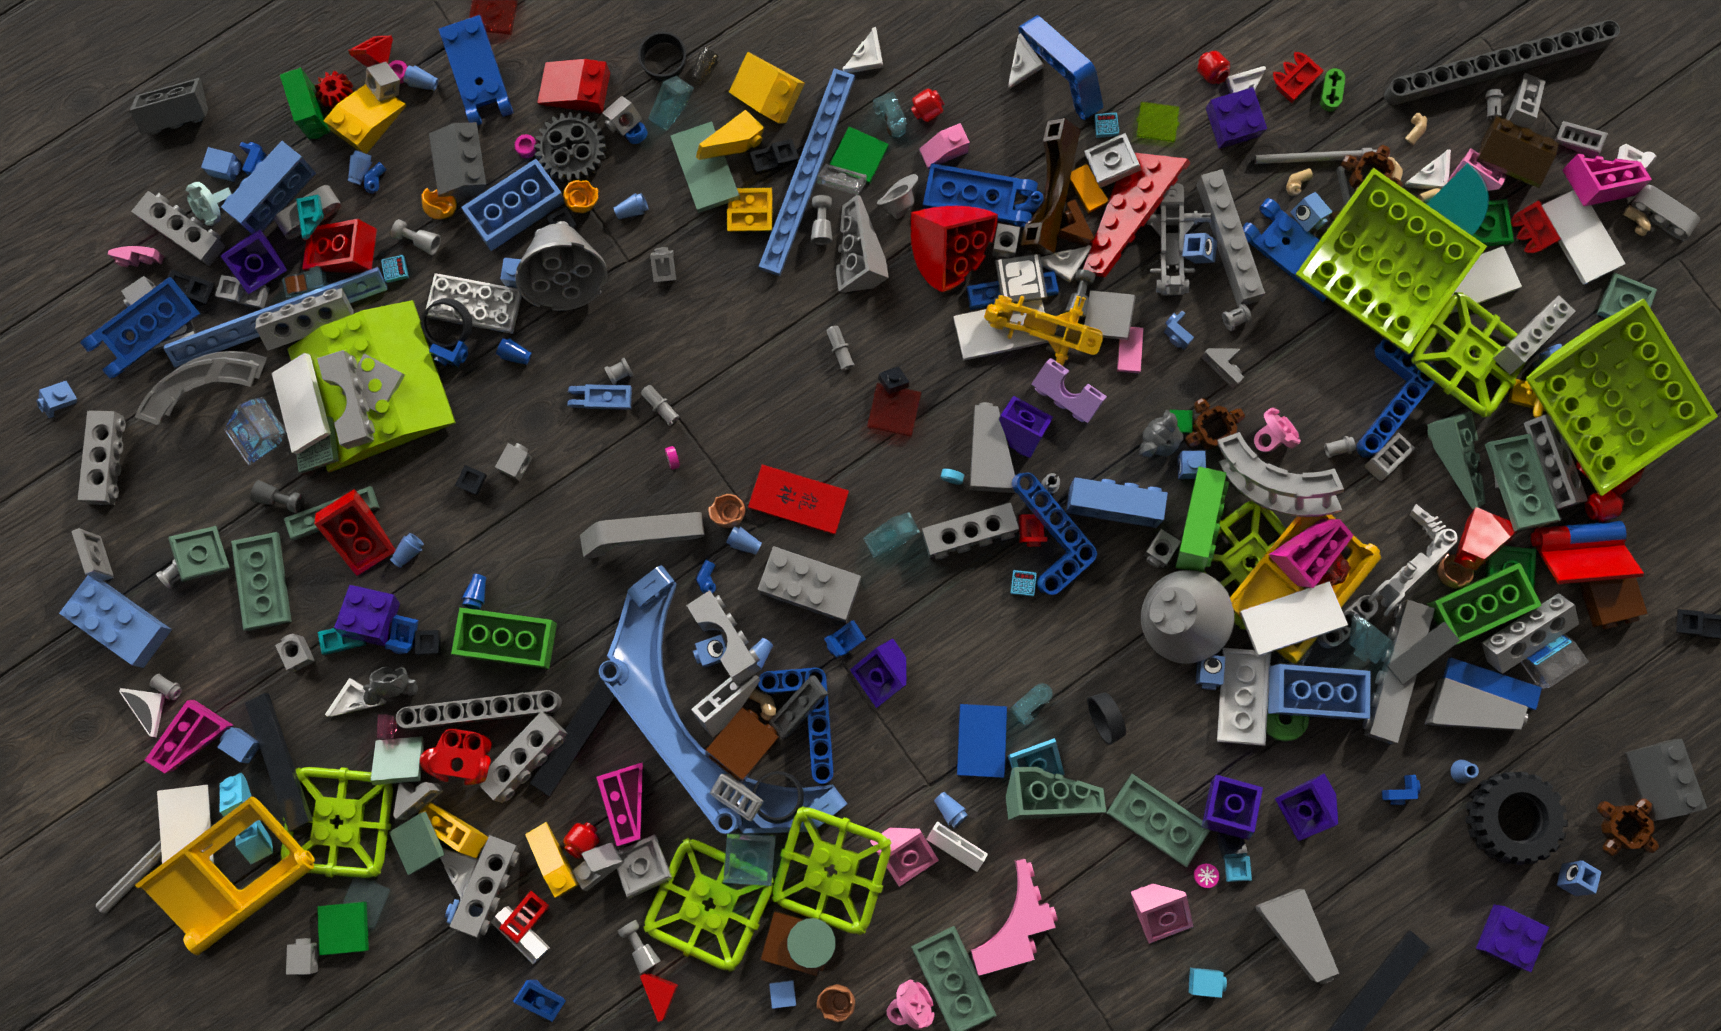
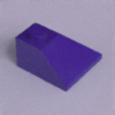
M260 229L221 255L224 262L248 294L287 271L278 254Z
M1015 396L1012 397L999 417L1009 446L1016 450L1017 453L1029 458L1033 455L1053 419V416Z
M894 639L875 648L850 669L876 708L906 686V656Z
M1325 774L1312 778L1275 798L1298 841L1338 824L1336 793Z

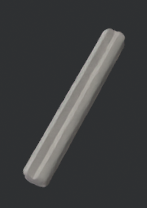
M161 840L96 903L95 907L101 913H107L162 858Z

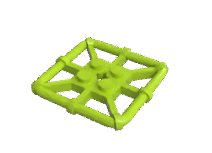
M1455 292L1430 325L1428 331L1416 347L1411 361L1421 372L1444 388L1443 391L1446 394L1453 395L1481 417H1490L1508 390L1516 384L1515 379L1526 362L1511 374L1497 366L1493 358L1504 347L1490 339V334L1495 328L1512 340L1517 333L1501 322L1499 316L1496 314L1492 315L1463 292ZM1455 305L1457 306L1462 327L1458 334L1443 324ZM1468 308L1487 322L1483 332L1471 324ZM1437 333L1451 343L1446 352L1423 354ZM1472 349L1475 350V354H1474V355H1475L1477 358H1475V357L1473 358V357L1470 355L1469 351H1471ZM1445 360L1455 367L1457 372L1449 381L1425 362ZM1489 372L1498 378L1501 383L1491 401L1485 382ZM1464 375L1475 383L1480 404L1456 387Z
M1253 501L1243 504L1225 519L1220 520L1218 535L1222 533L1233 546L1223 555L1214 554L1212 561L1220 562L1230 574L1220 582L1223 587L1233 580L1240 586L1253 570L1245 565L1247 563L1245 559L1247 557L1250 560L1254 558L1256 560L1254 566H1256L1276 542L1274 541L1271 545L1267 546L1258 534L1260 511L1280 536L1286 530L1273 511L1259 506ZM1252 510L1250 535L1239 542L1228 527ZM1234 612V623L1240 629L1246 630L1243 620Z
M344 767L340 769L297 768L296 773L299 782L303 783L316 800L314 817H312L313 822H311L313 823L311 839L302 848L309 851L315 845L330 846L327 865L314 864V868L308 873L325 874L326 877L332 878L334 875L369 878L377 877L381 874L380 870L384 863L388 830H391L389 819L393 784L376 785L359 800L345 799L348 780L371 782L372 772L351 771ZM308 776L339 779L337 798L323 797ZM384 790L379 823L363 821L365 804ZM337 815L340 816V820H343V825H339L338 829L332 824L333 819H336ZM285 822L284 829L293 837V832H289V831H288V828H287V825H286V822ZM362 827L378 829L374 861L360 845ZM283 843L281 847V860L290 854V851ZM339 847L353 848L367 868L336 866Z
M800 807L793 818L785 848L780 853L782 858L773 886V902H777L783 908L806 917L822 920L827 925L845 932L858 934L859 936L866 933L878 894L882 893V881L891 854L890 844L892 842L890 838L887 839L886 836L879 832L854 824L848 818L844 817L841 819L813 808ZM812 818L839 828L836 844L821 839ZM802 821L814 843L811 857L794 851ZM847 832L878 843L860 853L843 848ZM881 850L873 881L856 875L860 860ZM794 860L808 865L804 880L782 891L790 861ZM831 864L835 865L834 869L837 871V874L832 876L827 871V867H830ZM854 883L870 890L862 918L850 897ZM805 887L821 892L816 910L785 897ZM828 896L843 901L853 924L824 913Z
M684 839L683 843L676 850L669 866L672 879L660 884L646 915L645 926H643L644 931L648 932L654 939L682 951L683 955L687 957L691 955L718 969L729 970V972L734 971L735 967L741 962L754 931L758 930L760 926L758 922L771 896L774 879L773 877L770 878L769 874L735 858V855L730 852L726 854L698 840ZM694 850L724 863L717 880L702 874ZM686 852L695 873V879L689 891L672 883ZM730 866L761 880L739 890L723 884ZM763 887L750 919L733 912L739 896ZM668 890L686 897L679 913L655 922ZM713 898V904L716 905L715 909L710 908L709 911H706L703 901ZM729 918L746 925L733 957H731L723 934ZM679 919L696 925L688 943L657 928ZM701 929L717 935L725 960L694 946Z

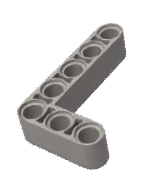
M692 512L599 521L580 534L583 558H596L603 556L614 547L697 539L704 537L705 531L702 513Z

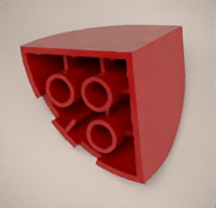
M940 206L911 212L912 251L917 267L925 280L941 292L950 290L964 282V277L971 270L975 271L986 255H983L988 243L993 241L998 214L969 206Z

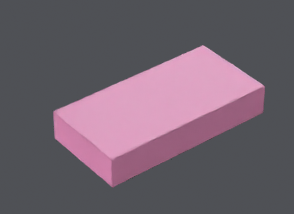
M1131 327L1129 340L1119 339L1117 372L1140 373L1143 328Z

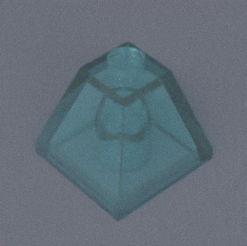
M727 833L723 883L772 886L775 835Z

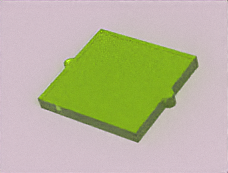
M1141 102L1139 116L1136 119L1138 122L1136 137L1175 142L1176 130L1180 124L1178 122L1179 107Z

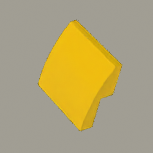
M737 188L740 199L728 203L727 231H772V188Z

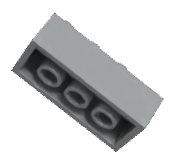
M773 546L758 587V592L847 623L861 583V576Z

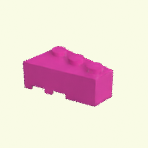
M1577 154L1562 170L1583 206L1636 196L1652 180L1640 161L1624 159L1607 161L1600 156H1596L1594 159L1585 158L1584 154Z
M1322 518L1268 555L1297 586L1314 588L1354 535L1340 519Z
M187 700L144 761L163 773L173 772L234 725L197 701Z
M643 762L597 776L598 786L616 847L640 840Z

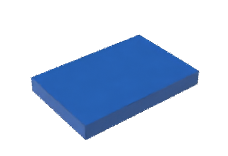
M960 704L957 775L1004 778L1006 706Z

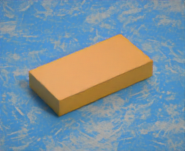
M1087 164L1072 171L1070 183L1088 214L1108 204L1106 195L1099 188Z

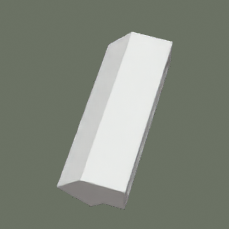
M939 822L935 824L926 840L976 872L988 855Z
M509 906L503 908L493 918L491 923L499 930V927L513 910ZM519 917L514 919L523 927L527 925ZM511 923L508 926L517 935L521 932ZM532 929L518 944L500 931L532 964L550 949Z

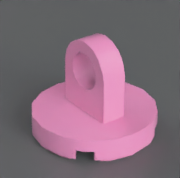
M1270 408L1264 413L1267 425L1259 430L1254 437V444L1260 451L1271 452L1281 444L1293 449L1300 444L1301 440L1298 439L1299 434L1287 417H1280L1278 415V409ZM1265 434H1269L1271 437V444L1267 447L1262 444V437Z
M908 980L898 987L897 998L888 1006L887 1016L896 1025L908 1024L915 1030H922L930 1026L934 1019V1012L931 1013V1007L933 1006L932 998L921 983ZM895 1008H899L901 1015L896 1013Z

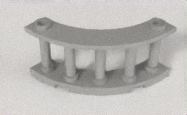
M226 351L195 358L183 364L157 383L145 396L135 417L159 425L164 415H171L177 401L185 392L207 383L229 382L251 387L254 378H260L267 357L247 352Z
M1240 432L1217 440L1218 446L1226 458L1219 461L1223 472H1227V478L1239 492L1257 505L1280 514L1298 517H1318L1342 512L1336 495L1344 493V488L1335 468L1322 472L1303 473V475L1288 473V470L1278 468L1272 464H1266L1260 460L1257 454L1246 444Z

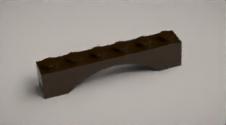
M1065 118L1047 121L1043 144L1046 153L1047 179L1043 202L1031 220L1025 224L1021 246L1034 254H1054L1081 131V129Z

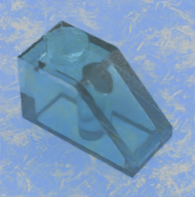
M677 76L664 81L648 119L667 131L687 106L694 87Z
M910 512L892 517L865 536L864 540L873 558L907 542L920 533Z
M1355 613L1352 618L1349 644L1356 649L1354 654L1364 662L1369 659L1376 664L1393 641Z

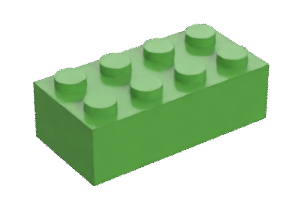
M1198 467L1176 568L1204 573L1205 567H1210L1220 528L1219 523L1224 509L1225 495L1229 486V481H1225L1227 472Z
M1521 563L1509 566L1427 603L1429 607L1435 608L1433 617L1437 625L1445 622L1460 641L1457 644L1542 606Z
M459 608L451 654L464 658L549 669L557 623L549 619Z

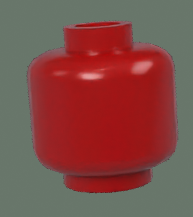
M1211 51L1204 53L1199 58L1197 71L1208 83L1220 84L1230 75L1231 65L1220 52Z
M927 88L913 97L912 102L914 106L911 110L917 120L922 118L923 121L929 122L943 113L942 106L945 104L937 90L932 91Z
M1612 490L1603 496H1600L1597 492L1588 497V501L1585 503V511L1590 519L1601 523L1620 516L1624 502L1622 497Z
M588 822L584 825L576 823L563 839L566 845L564 849L573 857L580 859V857H583L582 853L594 849L599 843V838L595 834L597 829Z

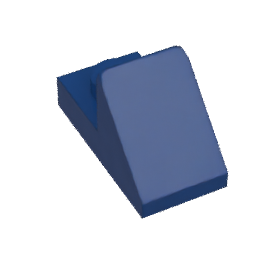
M527 980L513 1002L553 1022L566 1000L562 996L544 988L538 980Z

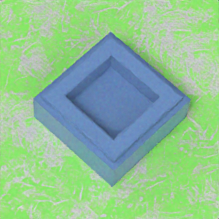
M794 980L770 983L772 1009L796 1006Z

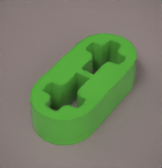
M1330 69L1323 78L1320 105L1328 112L1335 111L1343 99L1345 75L1340 69ZM1332 76H1335V80H1337L1334 87L1332 86ZM1331 93L1333 94V101H1335L1333 104H1330L1328 99Z

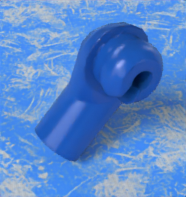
M380 162L364 175V187L368 193L378 191L379 177L387 171Z
M1039 191L1032 192L1025 203L1014 205V210L1027 211L1029 213L1036 212L1043 202V194Z
M707 560L704 561L696 577L699 588L704 594L709 590L712 593L716 590V585L710 576L715 564Z

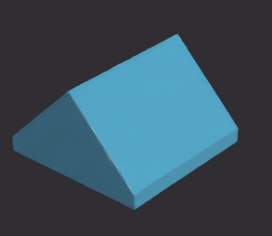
M1055 738L1008 755L1012 768L1038 767L1052 774L1064 775Z

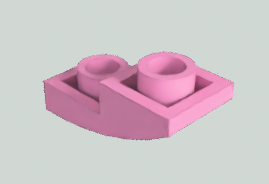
M126 246L108 251V255L115 260L114 263L123 267H128L129 265L138 267L140 261L152 265L153 262L162 264L164 255L156 249L149 247Z

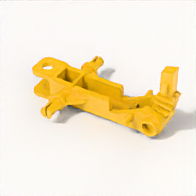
M999 295L998 299H995L994 305L989 304L984 315V318L989 321L988 324L991 327L1000 330L1003 327L1010 328L1007 336L1008 339L1012 338L1014 329L1048 340L1056 352V362L1062 366L1065 360H1068L1069 356L1067 353L1069 347L1095 355L1099 352L1103 340L1101 330L1078 323L1079 317L1083 315L1082 308L1086 298L1082 297L1080 305H1078L1081 296H1076L1074 306L1070 308L1069 312L1053 316L1022 306L1024 296H1020L1018 304L1011 302V298ZM1013 311L1021 312L1020 315L1022 316L1024 313H1027L1023 325L1020 321L1018 323L1010 321ZM1057 325L1066 327L1063 337L1054 335Z

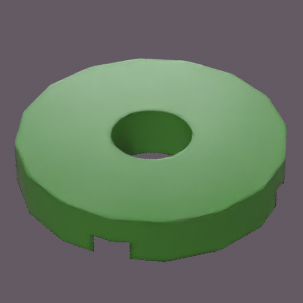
M1267 709L1266 733L1273 739L1283 742L1295 740L1307 729L1309 716L1290 715L1291 720L1289 724L1285 725L1280 722L1279 714H1268Z

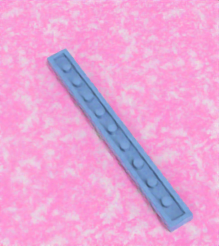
M835 68L832 72L760 261V270L778 276L782 273L855 80V75Z
M376 267L164 345V350L173 366L178 367L200 356L216 353L259 337L255 328L256 318L265 312H276L285 305H295L301 303L307 297L313 296L315 298L321 296L330 289L337 290L343 288L349 303L387 290V284L379 268ZM323 307L320 310L323 312H328L331 309ZM306 315L299 316L303 320L309 319ZM278 323V324H277L279 327H287V326H288V325L285 324V323Z

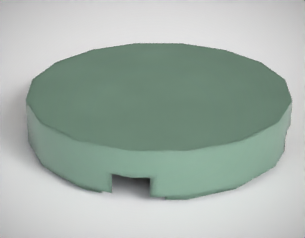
M817 918L805 919L798 922L791 929L787 939V948L791 958L797 964L806 968H817L824 965L832 957L835 950V936L826 922Z

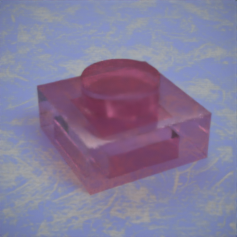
M387 714L378 715L377 738L383 740L393 739V734L397 731V723L394 720V716Z

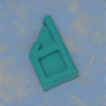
M319 195L296 199L301 234L304 240L309 239L324 218L321 197Z
M334 628L318 632L322 655L366 645L364 641L340 636Z

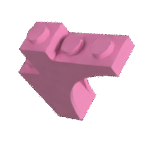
M1026 859L1015 861L1017 894L1013 909L1006 923L993 938L971 950L978 975L1035 960L1033 954L1037 953L1033 938L1028 939V935L1055 928L1054 922L1058 921L1054 907L1050 908L1048 903L1038 904V901L1042 900L1038 886H1033L1031 877L1035 876L1031 862H1026Z

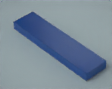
M1055 271L1043 273L1047 297L1058 295L1059 290ZM998 281L966 286L970 310L985 308L989 304L994 305L995 299H998L1000 295Z
M1448 658L1443 678H1448L1527 706L1530 710H1536L1542 687L1454 658Z

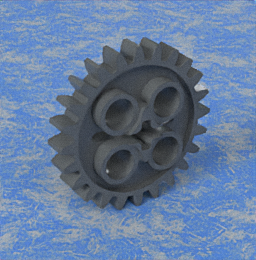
M569 112L568 118H565L563 113H560V120L553 116L552 124L545 122L547 129H539L542 136L535 137L539 144L534 145V148L538 151L535 153V156L547 174L550 173L552 179L558 176L560 182H563L566 177L569 183L575 177L581 181V176L583 175L589 179L588 172L590 171L596 174L597 172L594 167H602L599 159L606 158L603 151L607 150L606 145L603 144L606 142L604 136H601L603 132L601 128H597V123L595 121L590 123L589 116L583 120L581 113H578L576 118H574L572 112ZM578 132L583 133V135L579 138L574 137V135ZM556 138H562L559 143H553ZM583 152H588V153H589V154H588L586 157H584V158H580V157H579L580 154L583 153ZM561 158H567L564 163H558Z

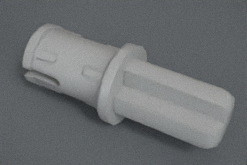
M839 326L830 327L827 329V334L833 347L832 353L836 354L841 370L845 371L854 367L855 365L848 351L849 345L845 343Z
M648 385L642 390V396L651 404L653 411L658 412L669 426L679 419L680 416L669 406L668 400L666 398L663 399L652 385Z

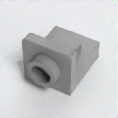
M668 247L656 248L655 252L650 255L654 282L676 280L674 250L668 251Z

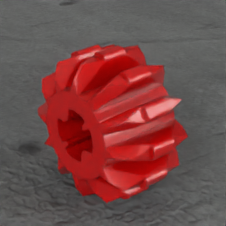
M333 71L331 76L325 72L324 79L318 77L320 84L314 85L317 91L315 93L317 99L321 101L324 107L329 106L331 109H334L339 102L354 93L351 81L348 80L345 74L339 75L336 71Z

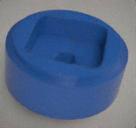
M638 122L625 134V137L629 143L638 144L647 137L648 131L643 123Z

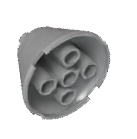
M564 221L545 226L535 232V237L518 264L515 273L517 289L524 299L537 307L544 305L552 307V310L557 311L575 309L590 303L601 294V289L607 283L608 278L607 267L603 258L575 229Z
M1194 570L1176 571L1157 581L1147 593L1141 610L1142 630L1146 640L1158 654L1177 663L1191 664L1211 658L1224 647L1233 630L1234 608L1232 607L1227 590L1215 578Z

